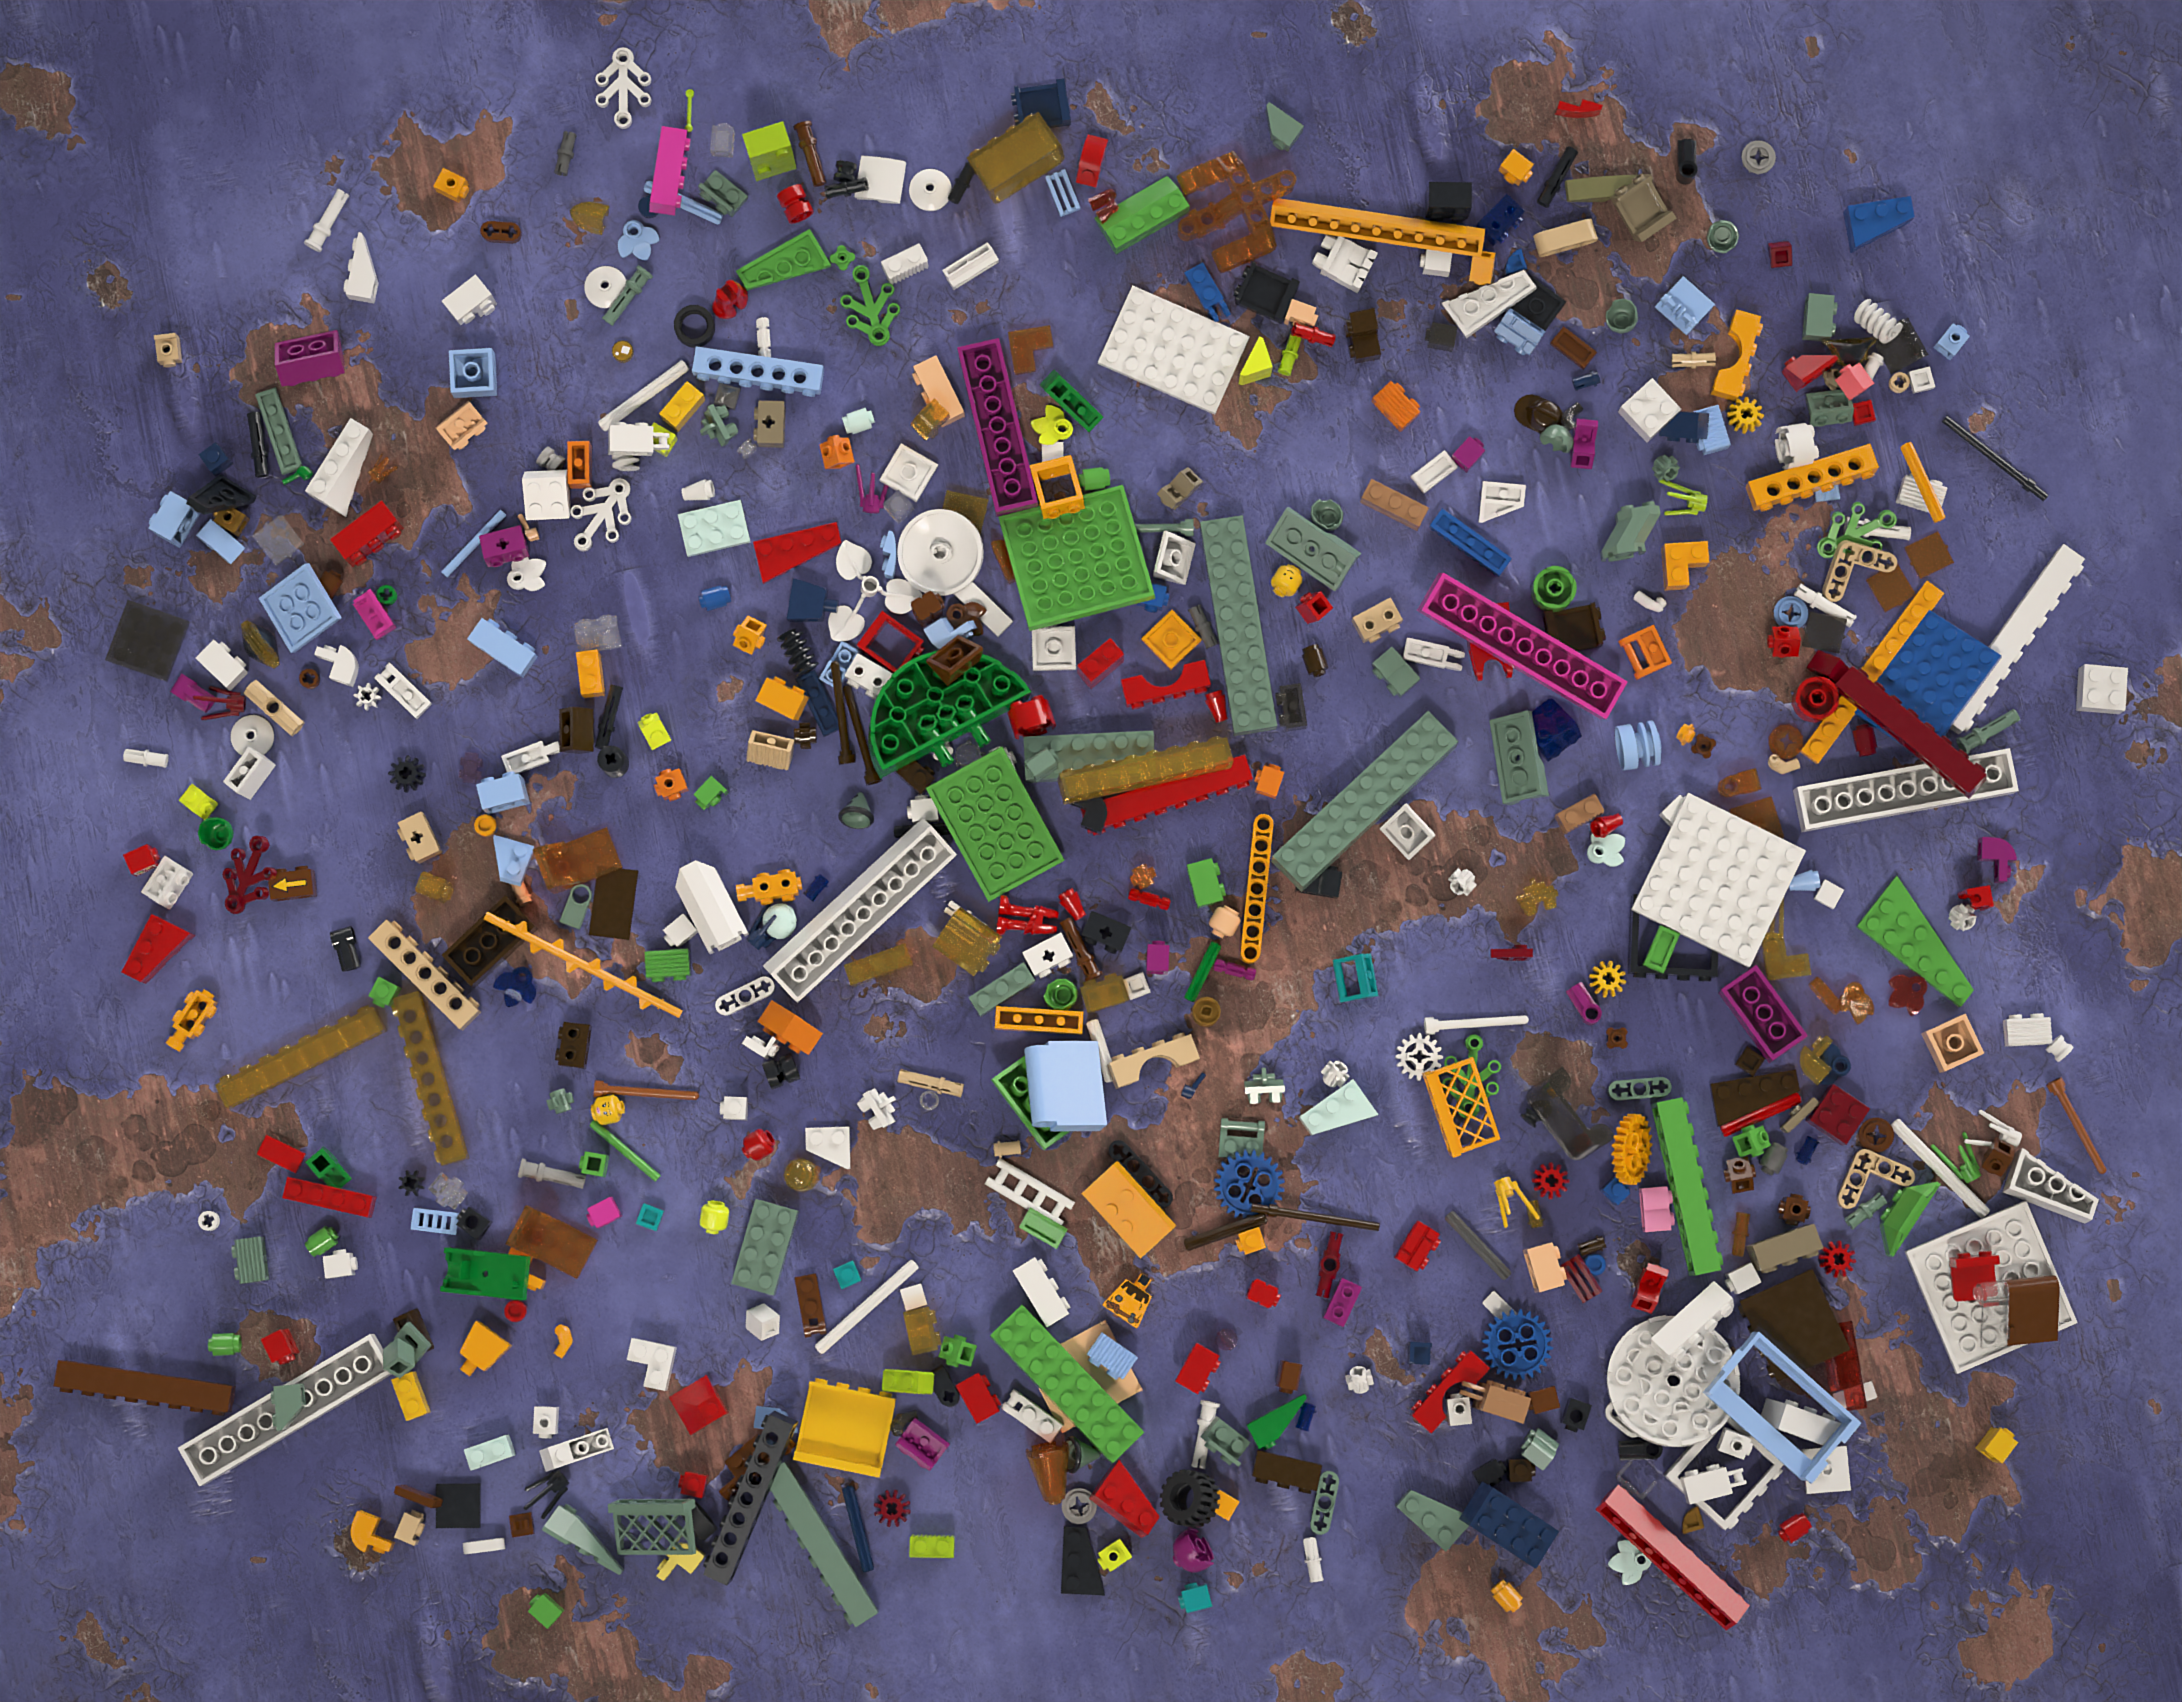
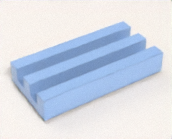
M1065 169L1059 173H1053L1051 176H1045L1060 217L1080 210ZM1060 177H1063L1070 197L1072 199V202L1074 204V207L1072 208L1069 204L1066 193L1060 181ZM1052 180L1056 181L1067 210L1063 211Z

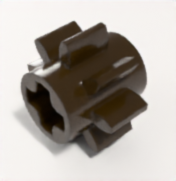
M810 722L799 723V728H794L795 745L800 744L801 749H811V744L817 743L816 727L810 728Z

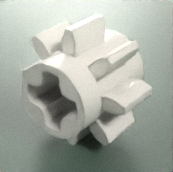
M367 683L364 688L358 686L360 691L358 694L353 695L359 699L356 705L360 707L364 704L366 711L369 710V706L377 708V700L382 699V697L376 694L379 688L371 689L370 683ZM366 693L370 694L371 700H366L364 695Z
M1458 868L1448 879L1451 882L1450 889L1457 895L1464 893L1468 896L1477 886L1474 883L1475 876L1468 869L1461 871Z
M1962 903L1954 906L1949 913L1950 917L1948 919L1952 921L1950 925L1956 930L1960 928L1962 931L1972 928L1977 917L1973 914L1975 910L1970 905L1964 906Z
M1329 1061L1321 1071L1324 1074L1323 1081L1330 1087L1338 1085L1341 1088L1350 1077L1346 1074L1348 1072L1347 1066L1340 1061H1335L1334 1063Z
M1362 1366L1353 1367L1350 1370V1375L1345 1376L1348 1389L1358 1394L1367 1392L1369 1385L1374 1384L1370 1369L1366 1370Z

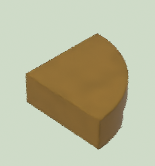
M1698 1506L1693 1507L1685 1514L1682 1521V1534L1705 1528Z

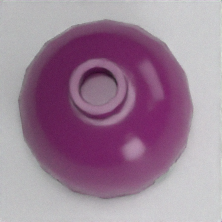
M1188 1527L1176 1537L1173 1543V1561L1178 1567H1182L1191 1573L1201 1572L1214 1564V1562H1211L1214 1559V1555L1207 1540L1204 1537L1200 1540L1196 1535L1199 1531Z

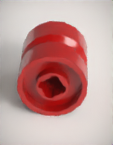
M801 184L789 186L780 191L776 196L781 207L786 208L784 213L790 224L801 222L814 213L809 200H805L806 194Z

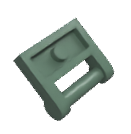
M1221 1118L1218 1157L1227 1158L1230 1155L1232 1158H1236L1235 1151H1238L1242 1156L1244 1155V1149L1247 1150L1248 1155H1251L1253 1149H1255L1256 1155L1259 1156L1263 1151L1265 1121L1254 1123L1228 1121V1118ZM1227 1129L1257 1131V1138L1227 1136Z

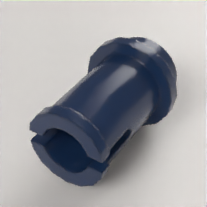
M1592 370L1588 374L1572 378L1575 391L1592 385L1596 387L1597 384L1601 383L1598 372H1593Z

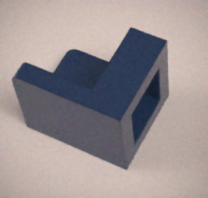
M1408 1342L1407 1364L1430 1365L1432 1343Z

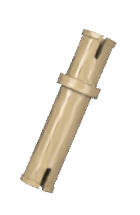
M900 1069L897 1080L898 1083L909 1084L937 1091V1094L942 1095V1093L960 1098L964 1089V1084L948 1081L944 1077L935 1078Z

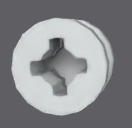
M2059 1035L2045 1050L2048 1053H2052L2055 1056V1060L2059 1062L2074 1047L2071 1044H2067L2064 1041V1037Z

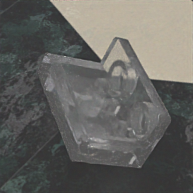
M603 615L599 619H582L574 624L579 652L596 649L602 651L622 647L617 616Z

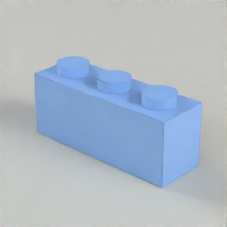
M481 618L467 640L524 678L537 659V655L533 653L535 649L526 642L523 645L517 642L516 639L518 637L507 630L504 633L499 630L500 625L489 618L486 621Z

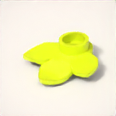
M1046 405V417L1031 421L1034 431L1041 435L1039 443L1044 445H1053L1059 439L1069 438L1073 433V426L1070 421L1065 419L1063 411L1052 405ZM1065 428L1066 431L1060 432L1058 429Z

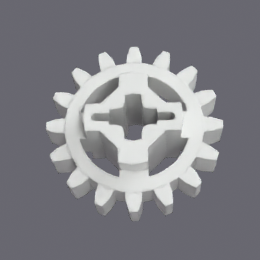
M1418 1033L1416 1039H1414L1413 1035H1409L1410 1041L1408 1042L1403 1039L1402 1044L1404 1047H1397V1050L1401 1052L1395 1055V1058L1401 1061L1397 1064V1067L1403 1066L1404 1069L1401 1073L1405 1074L1408 1072V1079L1415 1075L1417 1081H1420L1421 1076H1423L1422 1073L1434 1071L1435 1067H1441V1064L1437 1062L1443 1059V1056L1437 1053L1441 1050V1047L1435 1048L1434 1045L1437 1041L1430 1042L1429 1035L1422 1039L1421 1033ZM1415 1043L1414 1050L1412 1052L1405 1053L1406 1049L1411 1044ZM1424 1044L1432 1050V1053H1428L1424 1049ZM1419 1051L1422 1056L1429 1058L1422 1059L1418 1063V1060L1412 1056L1416 1055ZM1405 1061H1410L1414 1065V1070L1410 1069ZM1432 1061V1065L1423 1071L1424 1064Z

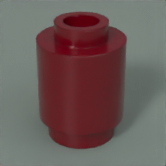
M1868 724L1856 726V730L1852 731L1859 757L1876 754L1878 746L1874 727H1869Z

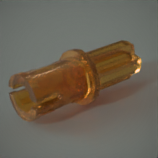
M1736 1212L1734 1231H1732L1734 1235L1733 1256H1744L1746 1237H1749L1748 1225L1750 1214Z

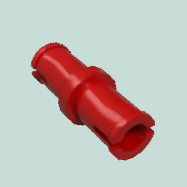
M1297 322L1294 323L1291 330L1292 336L1306 339L1312 344L1316 342L1332 347L1336 339L1335 334L1321 331L1315 326L1311 328L1301 325Z

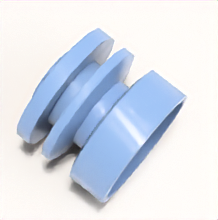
M1653 720L1647 721L1645 727L1642 722H1639L1637 724V733H1634L1631 724L1615 727L1616 751L1622 771L1637 769L1639 758H1641L1645 767L1650 766V760L1653 766L1660 765L1661 741Z

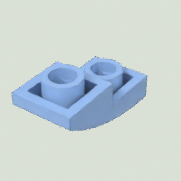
M211 519L196 534L201 541L211 550L217 552L229 564H232L245 549L235 538Z
M889 531L887 536H883L880 548H883V555L889 556V559L885 558L882 570L885 571V578L893 580L897 565V548L894 534L892 531Z
M841 641L819 679L833 687L831 662L838 661L841 682L843 683L845 673L857 653L860 654L861 651Z

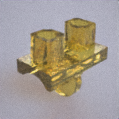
M1535 878L1529 879L1530 885L1523 887L1525 894L1516 896L1517 903L1521 906L1526 916H1531L1538 913L1535 903L1541 901L1546 910L1556 908V897L1559 895L1553 885L1546 887L1544 881L1536 883Z

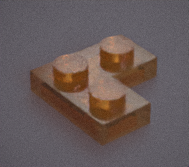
M1050 325L1008 332L1015 375L1036 372L1033 351L1053 348Z

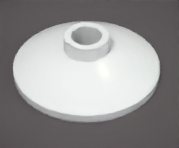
M935 169L920 171L913 177L909 186L912 202L918 208L925 211H936L944 207L949 201L948 196L952 190L947 176ZM928 185H933L934 189L932 191H928L926 187Z
M598 267L586 278L585 294L593 305L600 308H610L626 287V279L614 267ZM603 282L609 283L606 289L601 287Z
M248 715L239 719L231 731L232 746L240 755H243L248 747L264 755L270 750L274 742V731L271 724L263 717L257 715ZM249 732H254L253 739H248L247 735Z

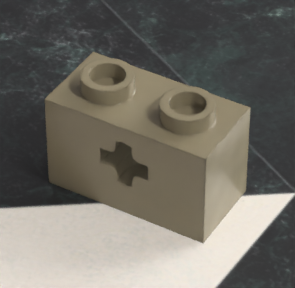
M758 401V407L754 408V420H758V428H754L753 439L757 441L758 447L784 448L786 413L784 401ZM768 420H772L773 423L770 428L766 427Z

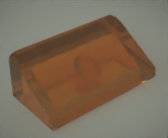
M1005 540L992 541L991 548L1007 584L1016 582Z

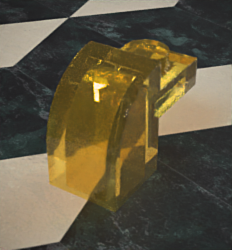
M934 398L917 414L910 426L925 441L929 437L933 439L938 435V429L950 418V414Z
M1827 1035L1824 1038L1818 1037L1812 1044L1813 1051L1804 1046L1800 1054V1068L1803 1074L1816 1086L1832 1070L1831 1067L1819 1058L1833 1043V1040Z

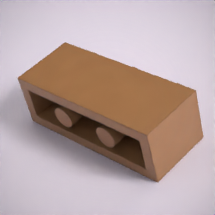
M1373 479L1370 480L1360 503L1418 531L1429 507Z

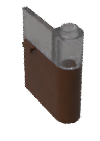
M2055 1275L1977 1283L1973 1289L1974 1299L1982 1306L1981 1348L2058 1341L2060 1286Z

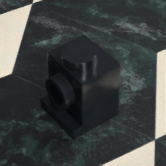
M1493 1458L1473 1470L1472 1474L1479 1485L1483 1481L1492 1487L1501 1482V1476L1505 1475L1508 1471L1501 1460L1497 1462Z

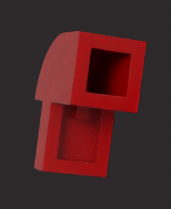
M1087 135L1080 157L1076 183L1097 187L1109 139Z
M1648 1263L1646 1268H1643L1638 1279L1631 1307L1652 1314L1658 1303L1660 1291L1668 1277L1669 1270L1659 1265Z

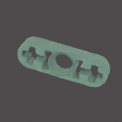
M1664 1077L1620 1080L1612 1082L1608 1086L1607 1093L1615 1101L1657 1098L1668 1095L1672 1087L1670 1081ZM1648 1081H1651V1086H1656L1659 1084V1081H1662V1084L1666 1085L1667 1089H1664L1663 1093H1660L1658 1089L1651 1090L1653 1095H1649L1650 1086ZM1626 1083H1630V1097L1627 1096L1628 1092L1620 1093V1097H1617L1616 1093H1612V1089L1616 1088V1085H1619V1088H1627ZM1636 1083H1642L1645 1086L1643 1095L1634 1093L1633 1087Z
M1324 1471L1320 1475L1315 1495L1310 1527L1314 1533L1319 1535L1327 1533L1331 1525L1339 1485V1478L1333 1471ZM1328 1474H1331L1332 1479L1335 1480V1483L1330 1484L1329 1491H1334L1333 1495L1326 1492L1320 1493L1321 1488L1326 1489V1483L1323 1482V1478H1327ZM1322 1496H1327L1331 1500V1505L1327 1509H1322L1318 1505V1500ZM1316 1510L1322 1513L1329 1512L1328 1517L1325 1515L1323 1517L1326 1527H1322L1321 1531H1318L1317 1526L1314 1525V1522L1319 1521L1320 1514H1316Z

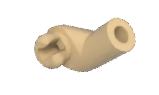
M1773 754L1768 760L1769 767L1780 774L1800 768L1797 758L1785 762L1779 758V755Z

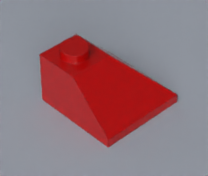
M1802 355L1796 359L1794 356L1784 363L1786 367L1782 370V374L1793 389L1798 392L1821 376L1823 372L1831 369L1838 360V357L1836 355Z
M707 1375L669 1397L690 1435L729 1413Z

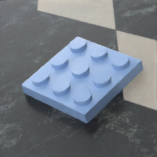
M309 563L302 565L259 597L260 602L291 653L297 652L341 619L340 614Z

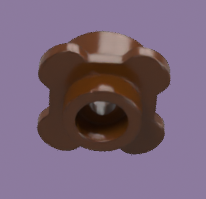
M1698 734L1695 745L1691 747V751L1708 759L1711 757L1713 747L1716 746V741L1705 737L1703 734Z
M1624 1027L1620 1029L1608 1028L1606 1030L1608 1035L1606 1046L1609 1049L1614 1047L1626 1048L1628 1046L1626 1041L1627 1029Z

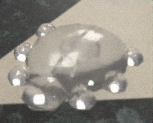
M967 740L966 743L961 744L956 749L955 765L957 767L960 765L964 767L983 757L986 753L980 752L981 748L978 745L975 746L972 744V741Z

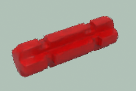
M1134 888L1130 889L1128 895L1129 900L1135 902L1138 900L1140 901L1139 903L1153 907L1159 906L1163 910H1168L1171 902L1169 898H1159L1158 895L1144 891L1139 892V890Z

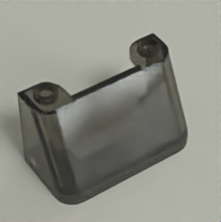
M1562 1066L1528 1091L1526 1095L1527 1102L1542 1119L1543 1124L1568 1157L1575 1161L1582 1160L1613 1140L1614 1133L1605 1124H1596L1591 1128H1587L1562 1095L1571 1086V1078Z

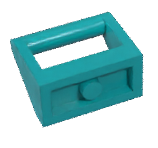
M1371 953L1332 960L1340 1003L1378 996ZM1355 961L1361 994L1347 996L1342 963Z

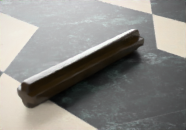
M1258 1213L1186 1238L1184 1240L1185 1248L1187 1251L1265 1225L1267 1224V1217L1263 1213Z

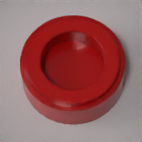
M512 1300L506 1304L504 1314L508 1320L519 1322L526 1317L527 1307L520 1300Z

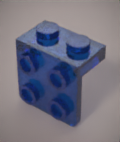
M1554 699L1546 700L1532 711L1536 742L1543 758L1547 762L1558 757L1562 751L1575 744L1582 737L1577 723Z

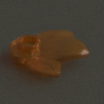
M1849 983L1844 989V994L1839 998L1840 1011L1849 1010L1856 1024L1859 1025L1866 1019L1867 1015H1874V1005L1871 998L1864 993L1860 983Z

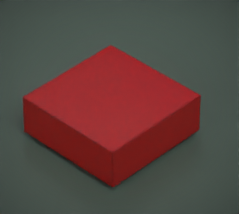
M1871 400L1853 403L1852 420L1854 426L1876 421Z

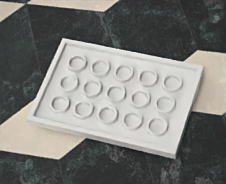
M1132 285L1098 364L1215 415L1250 336Z

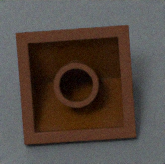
M957 635L929 657L926 662L948 686L980 661L983 648Z

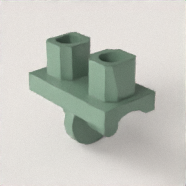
M712 404L707 406L708 410L704 412L706 418L701 421L704 427L700 430L702 436L708 434L711 440L717 438L721 447L728 444L730 439L737 435L738 429L734 423L724 425L722 420L729 416L725 405L715 407Z
M1266 1067L1261 1068V1074H1253V1081H1244L1245 1094H1247L1250 1104L1261 1102L1260 1093H1269V1102H1281L1282 1092H1285L1283 1079L1275 1080V1073L1266 1074Z

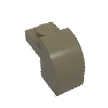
M1187 467L1180 471L1171 483L1161 488L1157 495L1164 505L1175 510L1197 490L1203 481Z

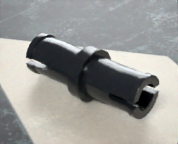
M866 177L851 181L846 179L842 180L841 183L825 185L824 193L827 199L843 195L848 197L852 193L868 191L869 187L866 186H869Z

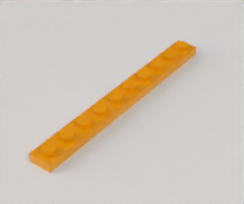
M1929 581L1923 584L1861 668L1869 675L1868 679L1873 683L1878 680L1929 610L1932 611L1944 595V592ZM1840 696L1839 705L1835 712L1820 723L1800 752L1818 764L1855 715L1857 708L1843 696Z

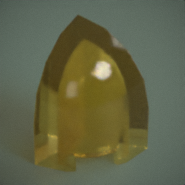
M595 202L579 203L570 210L571 218L580 228L602 235L605 229L603 219L609 215V206Z

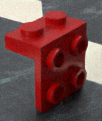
M1979 1251V1255L1970 1256V1253H1957V1257L1949 1258L1953 1299L1959 1302L1996 1298L1995 1265L2000 1264L1999 1255L1992 1254V1251Z

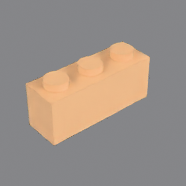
M937 356L913 366L915 373L912 374V377L917 386L921 384L924 390L921 395L926 405L930 403L933 409L930 413L935 423L939 422L941 427H944L965 417L964 410Z

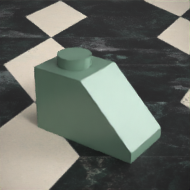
M1269 102L1266 106V116L1270 139L1276 148L1289 152L1302 134L1304 126Z

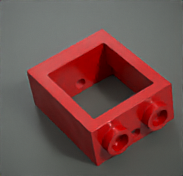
M881 611L858 642L857 648L889 672L894 673L898 670L869 649L886 624L916 644L899 668L915 657L921 656L925 650L923 647L925 643L924 640L884 611Z

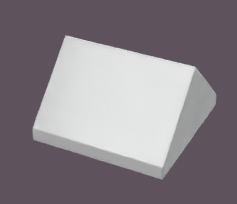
M1164 531L1153 577L1186 585L1195 543L1171 532Z
M1407 803L1380 828L1408 860L1435 837L1433 831Z

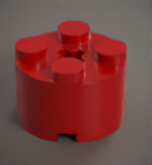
M1808 678L1795 689L1791 705L1801 719L1812 723L1823 721L1826 717L1828 718L1833 714L1839 705L1838 689L1828 678ZM1814 696H1818L1817 703L1813 702Z
M1043 695L1031 698V701L1025 703L1017 701L1010 705L1011 709L1007 714L1015 739H1019V736H1023V738L1041 736L1047 733L1046 729L1051 726L1052 730L1056 727L1049 701L1044 699Z

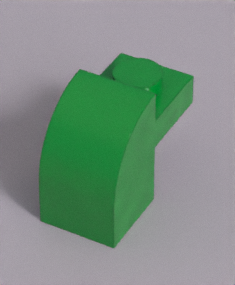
M324 1146L305 1161L319 1179L322 1178L328 1186L342 1188L352 1179L339 1164L336 1157Z

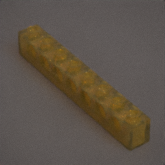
M416 991L393 998L392 1012L394 1017L398 1016L400 1025H397L400 1037L405 1039L404 1053L406 1058H410L412 1067H409L412 1079H416L418 1087L415 1088L417 1097L423 1101L424 1108L421 1109L423 1118L430 1125V1129H428L429 1139L431 1142H435L437 1150H434L436 1162L441 1163V1166H448L470 1159L422 993ZM414 1011L416 1019L408 1023L406 1015L408 1012ZM415 1032H420L422 1040L414 1044L412 1035ZM421 1053H427L428 1061L425 1064H420L418 1056ZM432 1073L434 1082L431 1085H426L424 1077ZM434 1094L440 1096V1103L437 1106H432L430 1103V1098ZM440 1115L446 1117V1124L443 1127H438L436 1124V1119ZM446 1136H450L453 1140L449 1148H445L442 1145V1140Z

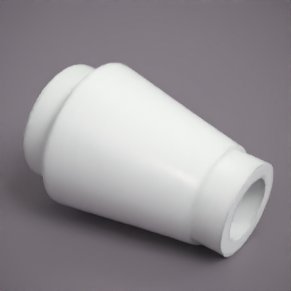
M704 479L682 488L683 499L685 501L710 500L711 497H715L713 482Z

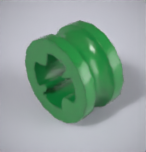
M383 585L377 590L376 596L381 604L389 606L397 600V592L393 587ZM386 590H389L390 594L392 593V597H388V601H384V597L381 598V595L385 594Z

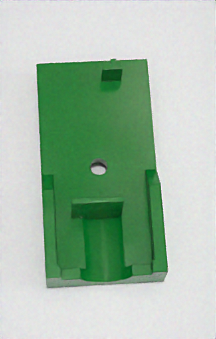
M454 1247L444 1248L448 1272L443 1279V1286H440L441 1292L526 1300L531 1256ZM485 1271L488 1272L487 1277L484 1275Z

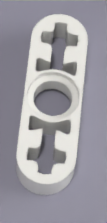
M760 977L719 997L715 1004L716 1010L721 1015L729 1016L772 995L775 990V984L769 977ZM762 981L770 983L769 991L766 993L764 990L757 992L760 995L757 998L755 997V992L750 988L755 985V989L760 988ZM743 990L750 991L752 995L750 1001H740V992ZM735 994V999L740 1006L736 1007L734 1003L729 1006V1011L721 1010L722 1001H733L731 996Z

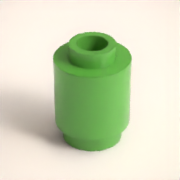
M1103 467L1082 469V474H1078L1080 487L1087 491L1104 489L1105 486H1110L1109 470L1103 469Z
M324 1226L308 1237L305 1246L312 1256H321L338 1244L337 1238L339 1236L333 1227L328 1228Z
M235 1333L213 1334L212 1338L208 1339V1350L213 1353V1356L235 1355L241 1352V1336L235 1335Z

